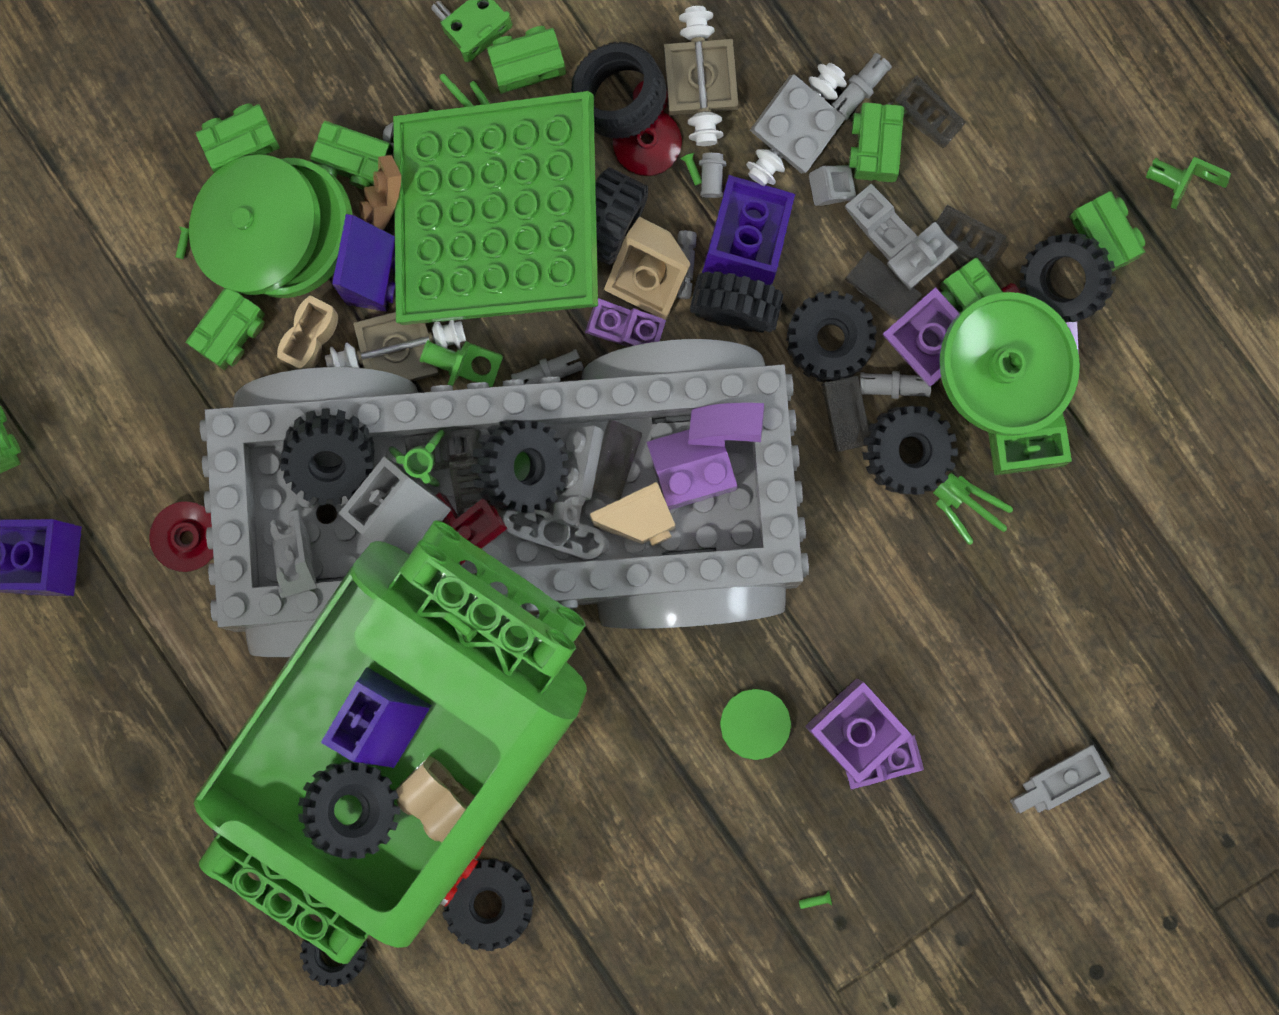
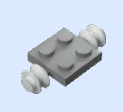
M828 63L827 66L819 64L817 67L821 73L819 77L811 76L808 79L811 88L796 75H789L749 130L771 148L770 150L757 149L758 161L756 163H747V167L750 169L748 175L755 182L762 186H765L767 183L774 185L776 181L772 175L775 171H785L781 158L786 160L801 174L806 173L846 119V117L824 100H836L838 98L835 92L836 87H846L847 85L844 80L845 73L832 63Z

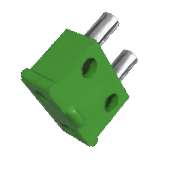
M468 0L452 14L441 1H437L436 5L433 4L431 8L441 19L442 22L440 23L444 33L461 51L465 62L473 60L489 47L494 40L500 38L511 29L513 25L510 13L508 11L504 12L494 0Z

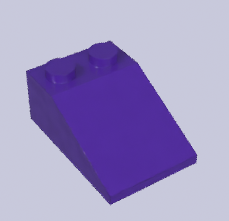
M729 175L702 273L711 272L714 274V272H721L726 275L731 273L738 277L745 276L749 277L750 280L762 281L765 285H772L777 272L795 194Z
M346 214L332 284L346 305L387 312L388 304L394 303L396 299L395 282H393L395 273V236L354 215Z
M54 519L0 520V593L74 596L82 526Z

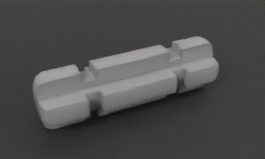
M684 230L678 233L677 243L691 264L676 297L678 299H690L692 283L690 281L693 280L695 258L693 248L696 247L697 237L696 232Z

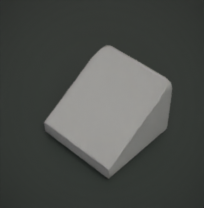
M849 165L822 166L810 172L809 180L815 206L851 201L856 197L852 171Z

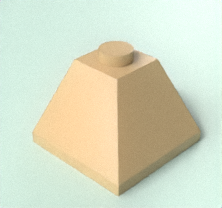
M639 217L625 236L604 290L666 320L691 264L671 232Z
M657 482L590 513L591 521L595 528L640 544L650 541L651 545L655 546L671 538L672 536L669 531L675 529V523Z

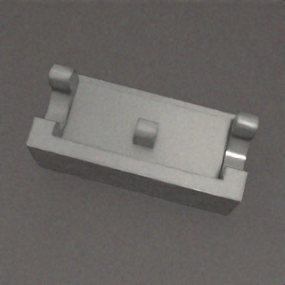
M298 510L288 512L289 525L291 526L289 529H279L278 523L275 520L270 522V531L274 539L273 549L276 578L281 598L317 588L310 537Z

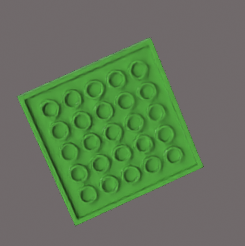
M584 91L393 116L394 161L401 173V187L395 207L396 323L408 325L598 306L594 95L592 93Z

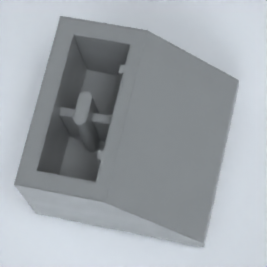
M384 456L339 514L371 542H386L410 554L433 521L442 522L451 508L419 480L410 476L404 467Z

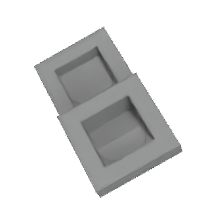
M872 184L845 205L851 217L889 261L918 237L895 213L894 206Z

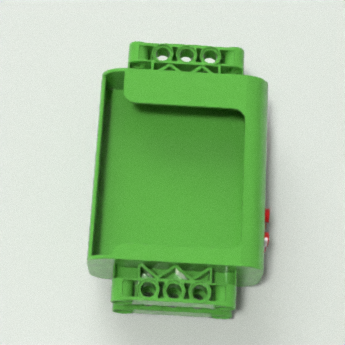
M433 521L410 554L386 542L374 541L370 543L350 568L195 796L194 806L196 812L209 827L218 833L199 860L201 870L301 938L324 951L331 959L338 963L348 964L369 935L393 947L409 946L438 906L442 904L446 907L458 890L457 885L461 879H467L477 865V858L481 854L486 840L577 717L587 688L582 677L566 662L576 650L574 641L586 626L584 620L576 612L562 606L529 581L466 540L444 522ZM468 560L476 566L477 572L470 573L460 565V561ZM491 583H503L507 587L508 593L502 595L491 587ZM531 603L535 605L539 610V614L533 616L522 608V604ZM449 611L472 630L479 629L476 636L469 643L466 636L443 619ZM366 667L432 706L394 768L371 764L366 765L380 770V775L388 777L392 782L389 785L390 789L396 790L430 755L451 773L456 782L467 788L475 797L442 843L434 841L425 833L420 819L413 815H408L400 809V815L394 814L393 822L398 823L396 831H389L387 835L391 839L387 844L381 843L378 845L380 849L374 854L367 853L365 858L344 859L324 853L323 850L317 849L311 844V838L305 837L302 831L305 825L299 822L298 814L303 813V806H298L300 797L305 798L307 792L303 790L305 784L314 781L315 778L312 775L318 770L324 771L327 765L333 763L353 762L322 744L321 741L355 683ZM353 795L341 797L336 802L334 808L336 819L344 825L356 822L362 812L360 801ZM394 799V804L398 806L397 799ZM247 872L256 874L260 881L252 879ZM278 893L287 895L291 901L283 900ZM309 914L317 915L322 922L313 920Z

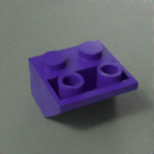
M366 667L321 743L353 762L394 768L432 705Z

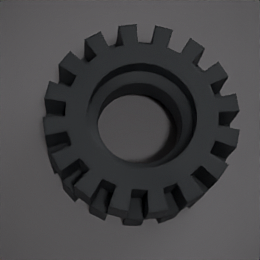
M303 940L301 944L302 952L300 953V960L302 959L304 963L302 968L304 972L307 970L310 974L309 978L312 981H318L319 985H331V987L345 985L363 970L365 960L368 957V953H366L367 941L365 940L348 964L331 967L322 960L321 949L309 941Z

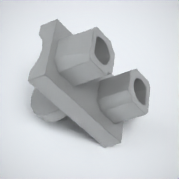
M934 222L893 257L887 265L911 290L953 254L958 247L943 233L939 225Z

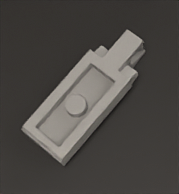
M596 426L569 428L565 448L568 460L562 463L564 468H569L568 476L561 475L560 481L566 484L563 491L557 490L556 492L558 498L554 502L553 520L565 526H578L582 506L585 500L591 499L604 436L603 430Z
M1089 745L1030 777V780L1023 783L1026 792L1011 799L1010 802L1016 813H1022L1033 806L1037 812L1045 809L1050 810L1111 776L1094 745Z

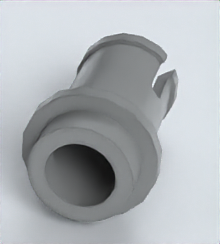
M704 153L702 154V160L699 161V166H702L700 196L705 198L723 197V167L726 166L723 154Z

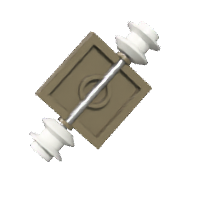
M691 6L686 8L685 13L679 16V20L685 22L687 26L680 31V35L691 40V42L664 44L669 115L697 113L688 120L689 125L695 126V132L689 135V139L696 141L698 146H711L717 143V139L723 137V132L716 130V124L722 121V117L713 112L738 110L739 106L733 39L705 41L715 32L713 27L707 25V21L713 18V13L706 11L704 6Z
M396 312L353 323L360 349L357 351V354L350 344L345 343L344 351L336 352L333 347H330L331 354L325 355L327 367L360 368V363V365H364V369L396 374L413 382L439 375L437 367L420 362V357L427 340L431 341V343L436 342L437 345L445 348L455 344L461 350L460 343L465 342L466 337L461 321L454 322V320H450L449 324L446 325L434 322L432 335V332L428 333L426 323L408 325L396 323Z

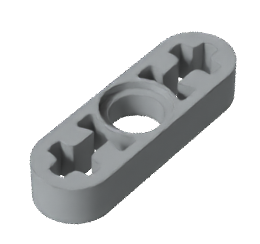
M534 510V513H525V518L536 523V516L544 518L538 526L537 538L530 536L534 531L533 528L522 526L520 531L514 530L515 524L510 521L512 515L518 516L520 512L506 511L504 514L503 522L507 527L506 530L516 538L587 561L597 559L604 551V537L596 528L581 523L578 526H565L561 524L565 529L564 537L559 542L552 543L545 539L544 528L551 522H557L553 520V514L542 510ZM570 528H577L575 536L586 539L588 534L594 535V542L599 544L598 548L590 549L588 554L583 553V546L572 542V549L565 548L564 546L570 539Z

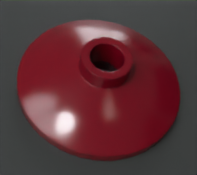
M661 112L658 115V119L654 121V124H651L644 132L641 131L640 134L630 136V138H613L614 153L620 164L631 173L640 176H655L668 170L678 159L682 145L681 133L677 124L664 112ZM651 134L654 137L653 142L650 144L643 143L641 141L642 135Z
M177 502L164 508L155 517L149 534L150 546L157 560L165 567L178 572H191L207 565L214 558L213 549L208 548L206 539L207 527H212L211 513H206L205 507L193 502ZM185 532H192L193 541L190 544L182 542V536Z

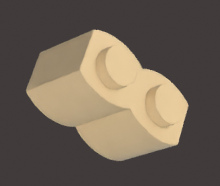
M311 295L307 297L296 311L294 327L285 333L279 343L277 358L285 366L293 370L315 368L321 357L322 345L331 338L336 330L338 314L335 309Z
M430 755L396 789L399 797L396 801L400 809L404 813L420 819L425 833L434 841H440L441 843L475 797L467 788L456 782L451 773Z

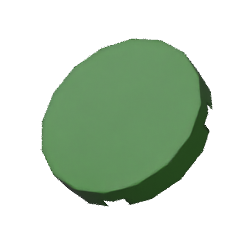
M752 689L742 691L729 700L722 712L720 728L722 738L730 750L743 758L759 760L769 758L782 749L789 738L791 721L789 711L780 698L769 691Z

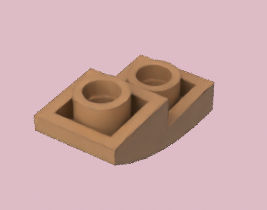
M392 155L378 157V171L373 173L374 186L364 187V202L359 203L361 219L381 230H384L394 212L401 187V173Z

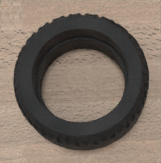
M613 42L597 47L598 49L592 50L591 53L589 52L588 56H585L580 65L577 66V70L574 72L575 75H573L571 93L589 91L594 95L595 100L599 86L610 75L625 70L642 73L644 75L642 90L631 104L615 111L600 110L595 108L594 105V131L602 136L619 139V137L621 139L630 138V136L640 134L641 131L644 132L646 128H649L658 119V115L661 114L663 105H665L666 84L662 72L653 57L646 50L632 43Z

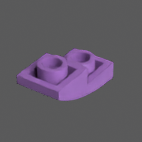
M598 298V306L593 307L585 333L631 347L660 341L666 320L637 309L629 310Z
M724 403L692 409L688 444L725 447V440L761 442L764 403Z
M915 735L910 736L859 784L846 771L850 788L855 789L924 770Z

